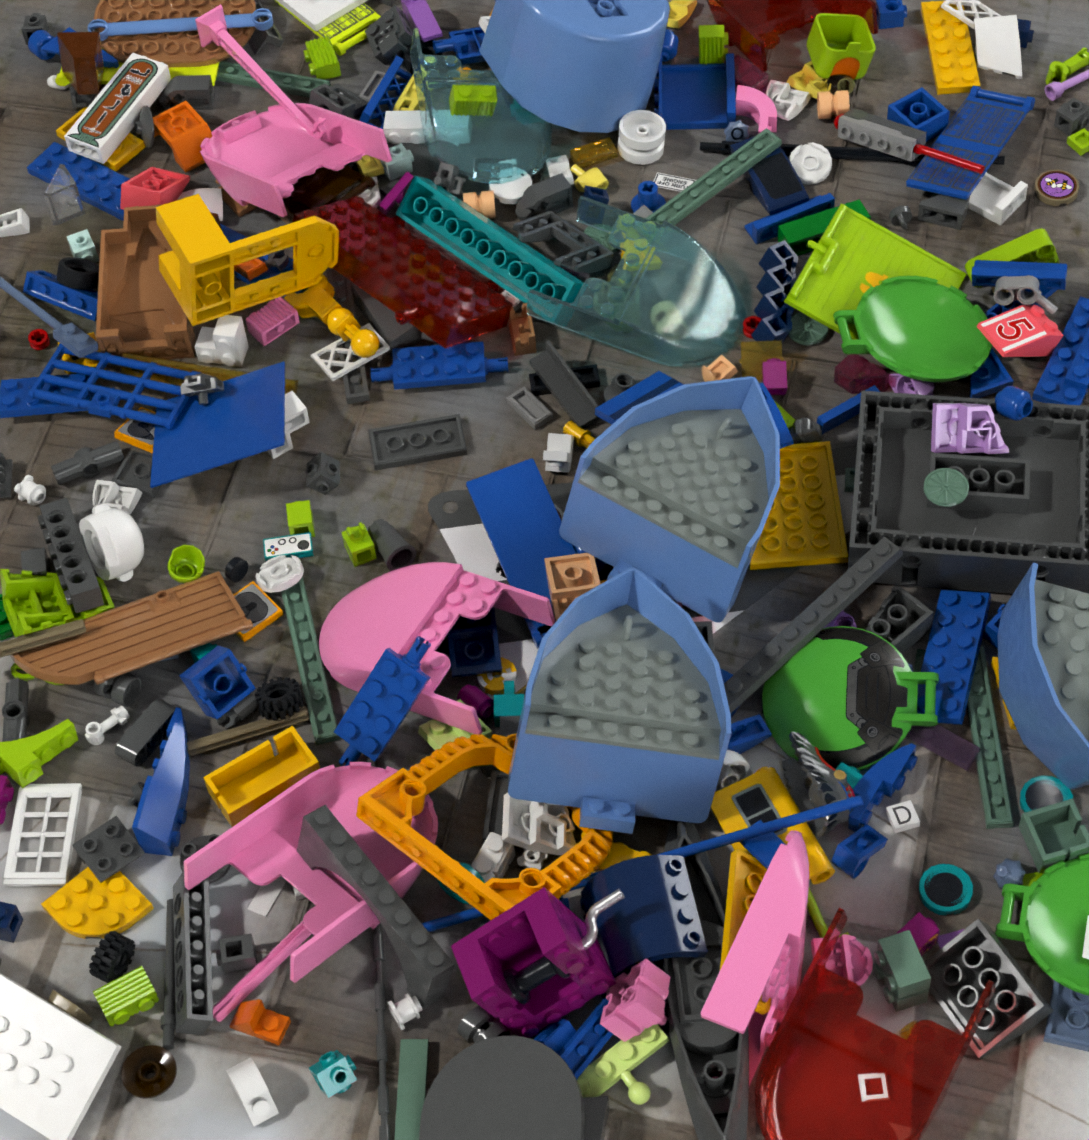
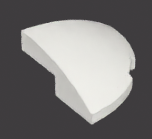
M770 80L766 90V95L773 101L776 107L777 117L787 121L796 117L811 99L809 92L791 89L789 83Z
M220 188L193 189L182 192L178 197V200L199 194L209 211L218 214L219 221L223 220V200Z
M96 480L92 501L94 506L107 504L110 508H117L131 514L140 500L142 492L137 488L119 486L112 481Z

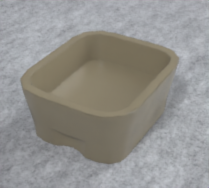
M52 990L47 1000L49 1003L87 1026L94 1020L80 1007L55 990Z

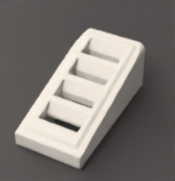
M22 208L0 215V237L30 233L29 217Z

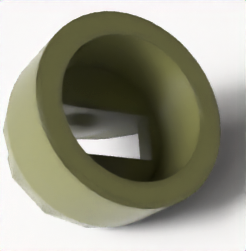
M850 77L842 78L837 84L838 91L846 90L847 81H849L848 92L850 94L855 89V81Z

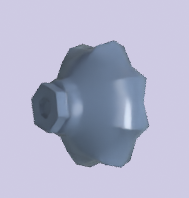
M741 120L729 122L728 127L724 130L726 141L740 142L746 140L750 136L748 131L749 125L744 124Z
M1006 858L1002 863L996 865L993 877L997 881L999 889H1003V885L1008 883L1023 885V877L1026 871L1021 867L1020 861Z

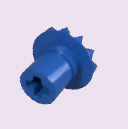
M644 181L639 184L638 194L631 201L633 213L643 205L652 212H655L666 203L664 197L658 194V186L655 182Z

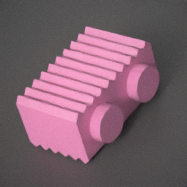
M283 297L269 301L264 308L251 313L246 318L248 332L263 347L300 323L298 311Z

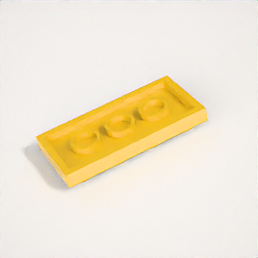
M88 107L81 109L56 130L57 136L66 141L65 134ZM129 133L104 165L117 172L146 147L144 141Z

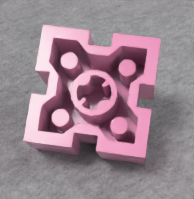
M644 959L633 966L628 975L622 973L615 978L616 984L607 990L606 999L609 1002L603 1007L600 1025L624 1042L640 1035L645 1028H649L652 1025H664L667 1021L664 1011L665 999L669 994L668 988L671 977L648 959Z

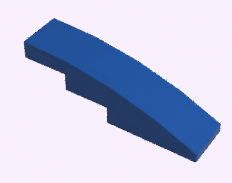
M760 714L731 723L732 734L727 750L742 754L771 737L772 733Z

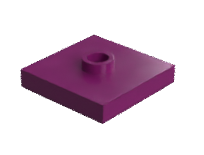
M406 172L380 202V212L385 216L396 203L400 204L406 194L405 192L414 178L412 174Z

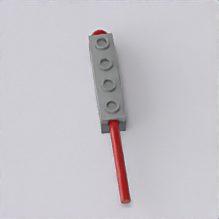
M854 108L845 114L836 116L834 119V126L838 130L839 138L910 162L923 154L982 174L984 171L983 165L925 146L927 132Z

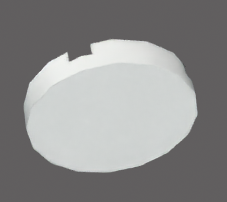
M812 142L803 146L801 144L791 152L789 161L803 184H817L829 176L832 169V158L824 146Z
M501 169L490 178L489 191L493 190L494 199L496 197L501 203L517 204L523 197L524 191L532 185L530 175L521 169Z
M279 555L269 559L262 564L259 574L256 573L255 577L258 586L263 591L270 593L280 592L292 587L303 576L304 568L301 560L291 555L292 558H286V555Z

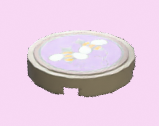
M1059 169L1048 170L1037 177L1034 191L1037 194V198L1047 205L1060 206V204L1064 203L1068 205L1077 198L1079 182L1074 175L1067 171Z

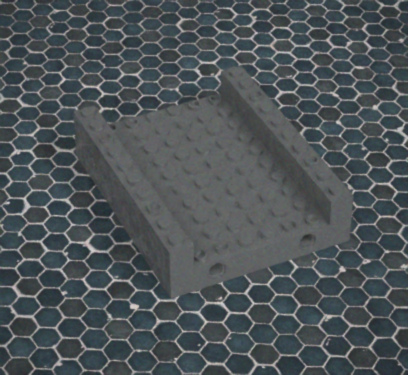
M861 391L848 569L883 537H886L898 546L904 555L873 583L893 585L897 583L898 585L1013 594L1032 563H1037L1036 580L1089 594V406L1033 402L1031 413L1019 421H1014L997 412L995 399ZM933 403L989 405L994 413V420L1000 427L1003 441L1009 448V453L961 454L959 452H932ZM940 468H951L961 472L969 483L966 499L962 503L951 507L932 503L926 497L923 489L927 475Z

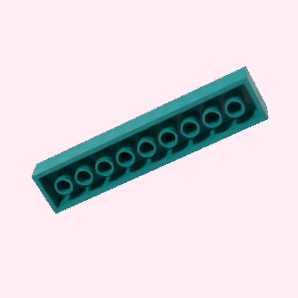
M414 176L396 212L397 216L522 302H529L531 308L551 322L568 325L588 287L587 284L560 266L555 265L554 262L526 243L521 242L517 237L441 186L436 185L432 180Z

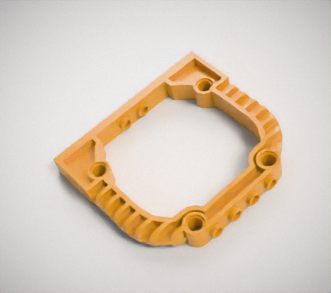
M517 733L507 737L493 734L491 739L482 734H473L470 738L458 737L454 742H447L442 748L433 751L430 756L423 758L419 764L410 767V770L407 771L405 768H401L358 798L356 817L490 920L543 887L559 900L562 895L568 893L572 887L577 886L581 880L590 876L593 871L601 866L610 853L613 841L612 831L579 827L580 808L567 806L572 810V819L575 825L587 833L579 843L541 871L536 868H526L519 873V878H491L484 883L461 866L457 860L452 859L437 845L431 843L411 827L412 816L419 815L423 811L425 796L459 772L473 766L494 765L500 771L509 774Z

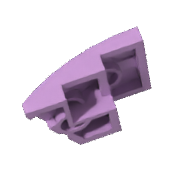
M933 403L932 452L1003 454L1009 453V448L1003 441L1000 427L995 422L994 413L989 405Z

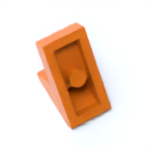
M256 999L241 1002L229 1026L231 1029L280 1045L291 1020L288 1016L265 1009L262 1000Z

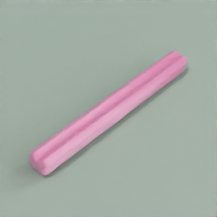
M303 921L213 1006V1018L216 1021L221 1022L311 935L304 927Z

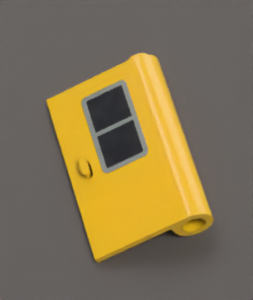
M767 766L758 769L754 774L716 791L710 808L725 834L749 828L759 820L766 823L800 813L799 808L775 768H768ZM807 822L774 831L786 845L788 841L785 839L790 831L796 830L801 832L807 849L809 879L812 884L823 883L833 876L835 869ZM740 842L731 844L734 851L739 849L753 856Z

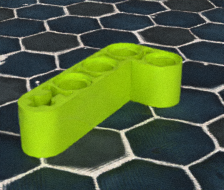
M1042 228L968 260L965 264V270L972 283V267H974L976 260L1059 263V258L1047 231Z

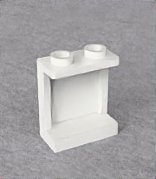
M986 172L970 195L968 209L1001 226L1026 200L1028 184L1020 181L1013 187Z

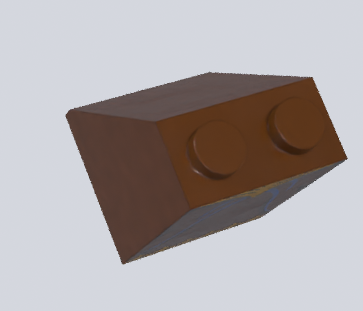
M58 32L62 72L78 95L99 94L104 72L100 32Z

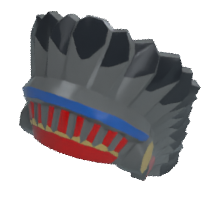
M792 731L789 734V738L792 742L791 746L795 750V755L798 757V762L787 759L782 761V765L786 771L783 775L788 780L786 787L790 789L789 793L800 812L855 797L853 789L846 781L847 775L845 771L836 770L821 757L817 747L812 746L801 734ZM851 809L808 821L807 824L813 834L820 838L832 831L837 824L846 822Z

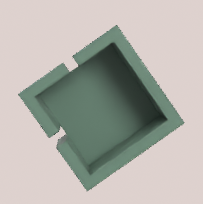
M1073 798L1022 813L1019 829L1039 873H1043L1047 868L1061 860L1068 861L1078 858L1080 854L1089 853V833L1085 824L1080 825L1082 818Z
M910 930L879 939L877 951L874 952L876 961L873 964V970L878 980L882 979L884 986L886 985L883 988V992L888 1004L892 1003L895 1011L898 1012L926 1003L931 976Z

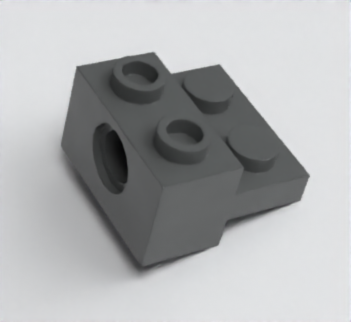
M324 83L311 90L309 104L352 119L361 114L368 102L339 84L330 87Z

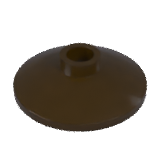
M156 1045L140 1047L126 1058L122 1066L121 1079L123 1085L130 1094L138 1098L148 1099L157 1097L172 1086L177 1074L176 1061L173 1055L163 1047ZM149 1073L156 1074L153 1078H146Z

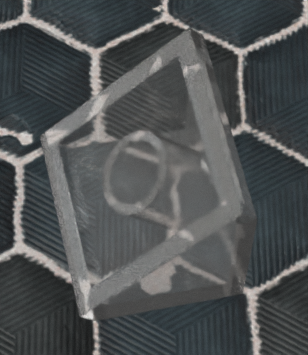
M60 164L44 193L53 225H60L85 214L76 182L65 165Z

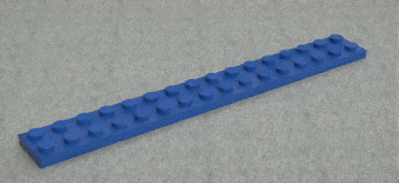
M53 142L27 167L29 174L124 221V210L120 209L121 184L129 180V178L89 158L73 153L67 147ZM220 224L222 232L229 243L247 238ZM268 255L259 257L258 259L264 262L268 260ZM289 258V263L281 272L277 267H272L249 281L234 270V277L247 284H252L259 280L293 270V259ZM308 288L296 291L295 293H303L306 290H308Z

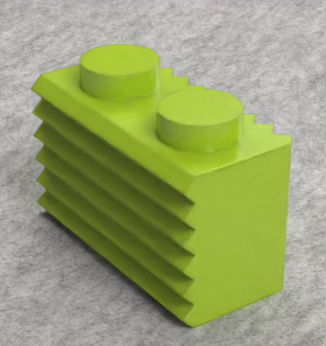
M699 25V64L724 63L726 61V54H728V48H724V45H728V32H724V25Z
M329 36L305 42L306 50H303L306 63L310 62L308 67L311 76L315 75L316 78L323 80L341 76L339 61Z
M452 84L449 97L450 114L452 116H493L497 104L495 85Z
M142 965L92 991L110 1026L127 1022L130 1016L139 1011L150 1010L159 1001L157 993Z

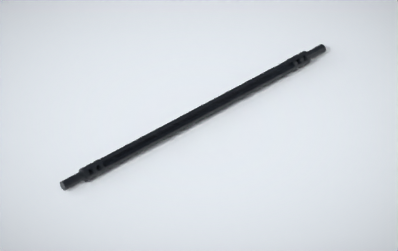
M700 142V151H719L721 154H732L730 145L737 142ZM782 144L780 147L786 156L790 157L791 152L799 145ZM824 146L829 151L832 159L910 162L871 148ZM921 154L911 162L920 163L925 155ZM997 156L992 164L1004 165L1005 156Z

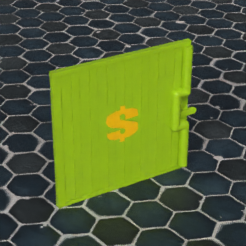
M840 204L819 242L808 241L807 245L814 249L784 303L840 334L839 327L834 322L833 314L839 310H856L863 294L870 287L880 285L885 279L898 276H921L938 280L937 284L950 288L952 285L959 289L967 273L848 208L846 205ZM848 325L851 339H859L855 325Z

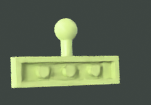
M659 1025L645 1028L640 1035L634 1036L626 1042L620 1040L587 1066L577 1079L583 1098L600 1096L622 1079L629 1088V1099L637 1105L645 1104L651 1095L650 1088L644 1082H638L631 1074V1071L670 1041Z

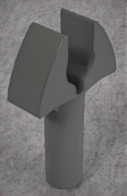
M283 249L268 254V260L264 261V263H266L268 269L277 267L281 272L289 263L288 254L285 255Z

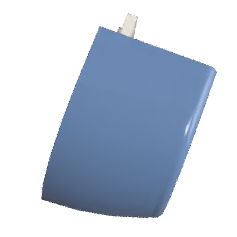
M496 0L491 16L480 17L478 24L485 35L479 51L502 87L521 107L548 123L574 131L609 133L619 130L620 120L625 114L636 110H646L661 58L670 14V5L668 0Z

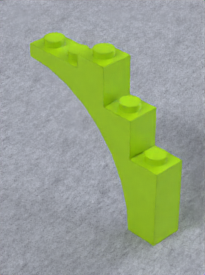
M66 719L51 729L36 735L0 742V775L6 772L22 788L37 780V778L43 775L41 768L43 764L49 762L78 741L74 724L69 719Z

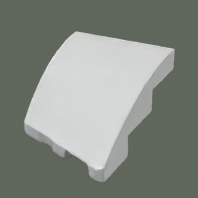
M1017 15L974 18L977 68L992 70L999 74L1005 72L1015 75L1016 79H1022Z
M508 793L504 795L502 841L525 849L554 855H563L576 845L573 836L575 827L569 817L567 806L512 798Z

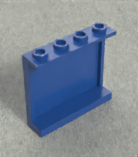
M734 53L726 54V63L662 65L661 55L656 77H659V79L654 81L655 91H659V93H654L655 106H659V108H654V113L664 119L666 130L726 129L729 122L736 121Z

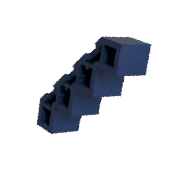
M785 240L770 246L758 263L765 271V274L756 286L763 297L754 312L762 320L751 336L764 352L780 346L792 329L791 314L794 308L784 303L796 282L797 274L795 270L798 264V256Z

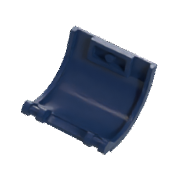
M649 855L619 862L595 875L581 891L580 905L581 909L585 910L584 922L587 912L596 902L617 889H620L625 896L624 899L601 912L596 920L598 928L597 940L614 978L622 973L627 974L633 966L644 959L652 962L672 957H704L708 953L683 856ZM607 991L601 994L603 999H606Z

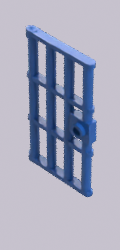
M60 343L29 391V398H38L70 405L76 409H88V413L107 418L115 415L121 419H133L164 426L166 429L171 430L190 397L181 395L180 386L150 380L153 373L184 380L185 376L197 375L201 372H189L157 365L155 362L148 363L111 355L109 352L102 353L97 351L82 357L99 361L96 368L60 360L64 354L76 356ZM110 363L145 372L140 378L104 369ZM56 368L90 377L87 382H81L54 376L51 373ZM99 378L136 387L131 393L95 385ZM47 383L81 392L76 398L41 389ZM144 388L181 397L178 402H172L141 395ZM89 393L95 394L91 401L85 400ZM120 400L127 401L123 408L117 407ZM135 403L172 412L167 418L135 411L132 408Z

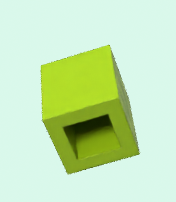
M310 501L286 503L290 535L311 532V536L315 537Z

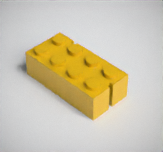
M293 726L273 737L278 755L274 756L271 743L267 740L203 777L208 793L218 808L221 809L222 814L231 827L238 824L305 776L320 769L319 761Z

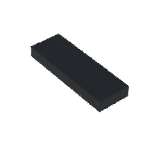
M597 364L570 368L586 389L600 387ZM537 373L529 374L531 393L534 396L552 394Z

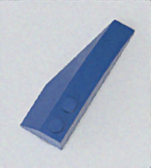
M177 707L167 728L168 740H162L160 745V759L155 758L152 764L154 775L147 776L132 825L139 846L148 854L173 856L174 848L178 847L181 835L179 831L181 824H185L187 818V810L185 808L190 776V755L187 750V742L189 741L182 710Z

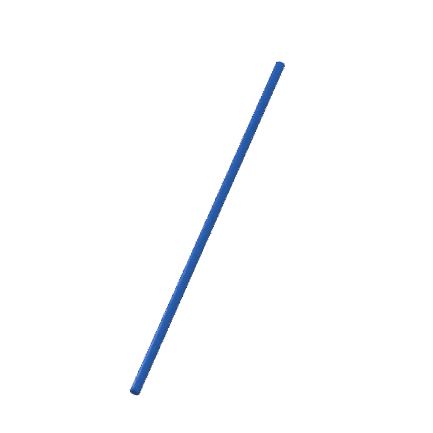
M861 795L656 855H678L685 858L863 806L864 804ZM601 871L591 873L590 876L581 880L577 886L572 887L570 891L585 887ZM472 908L424 922L422 925L428 932H432L485 915Z

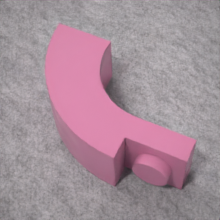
M737 85L736 115L753 119L759 126L758 134L766 128L771 132L777 133V110L773 101L766 94L755 88Z

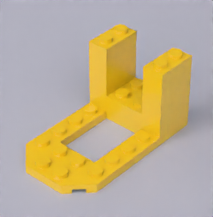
M199 194L156 207L157 225L172 248V251L158 255L159 271L192 326L317 285L323 279L322 273L328 267L332 269L338 263L339 230L334 224L315 215L229 243ZM293 246V270L234 289V265Z

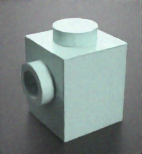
M402 143L389 148L392 161L385 162L380 160L384 167L385 175L390 181L403 176L406 172H413L412 162H414V157L411 151L406 150Z
M87 229L66 236L73 257L87 259L94 263L99 262L95 245Z

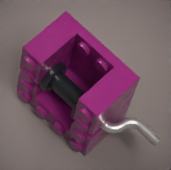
M543 887L451 945L471 999L493 1017H499L501 1023L516 1035L531 1038L549 1024L556 1023L569 1012L581 1008L590 999L605 993L611 986L616 984V981L597 940L598 928L596 920L601 912L625 898L623 892L617 889L596 902L587 912L584 923Z

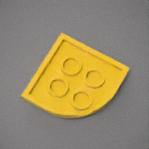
M89 867L41 903L43 909L63 930L83 939H86V937H101L104 939V936L109 934L110 931L120 934L128 930L154 909L150 901L121 871L100 883Z

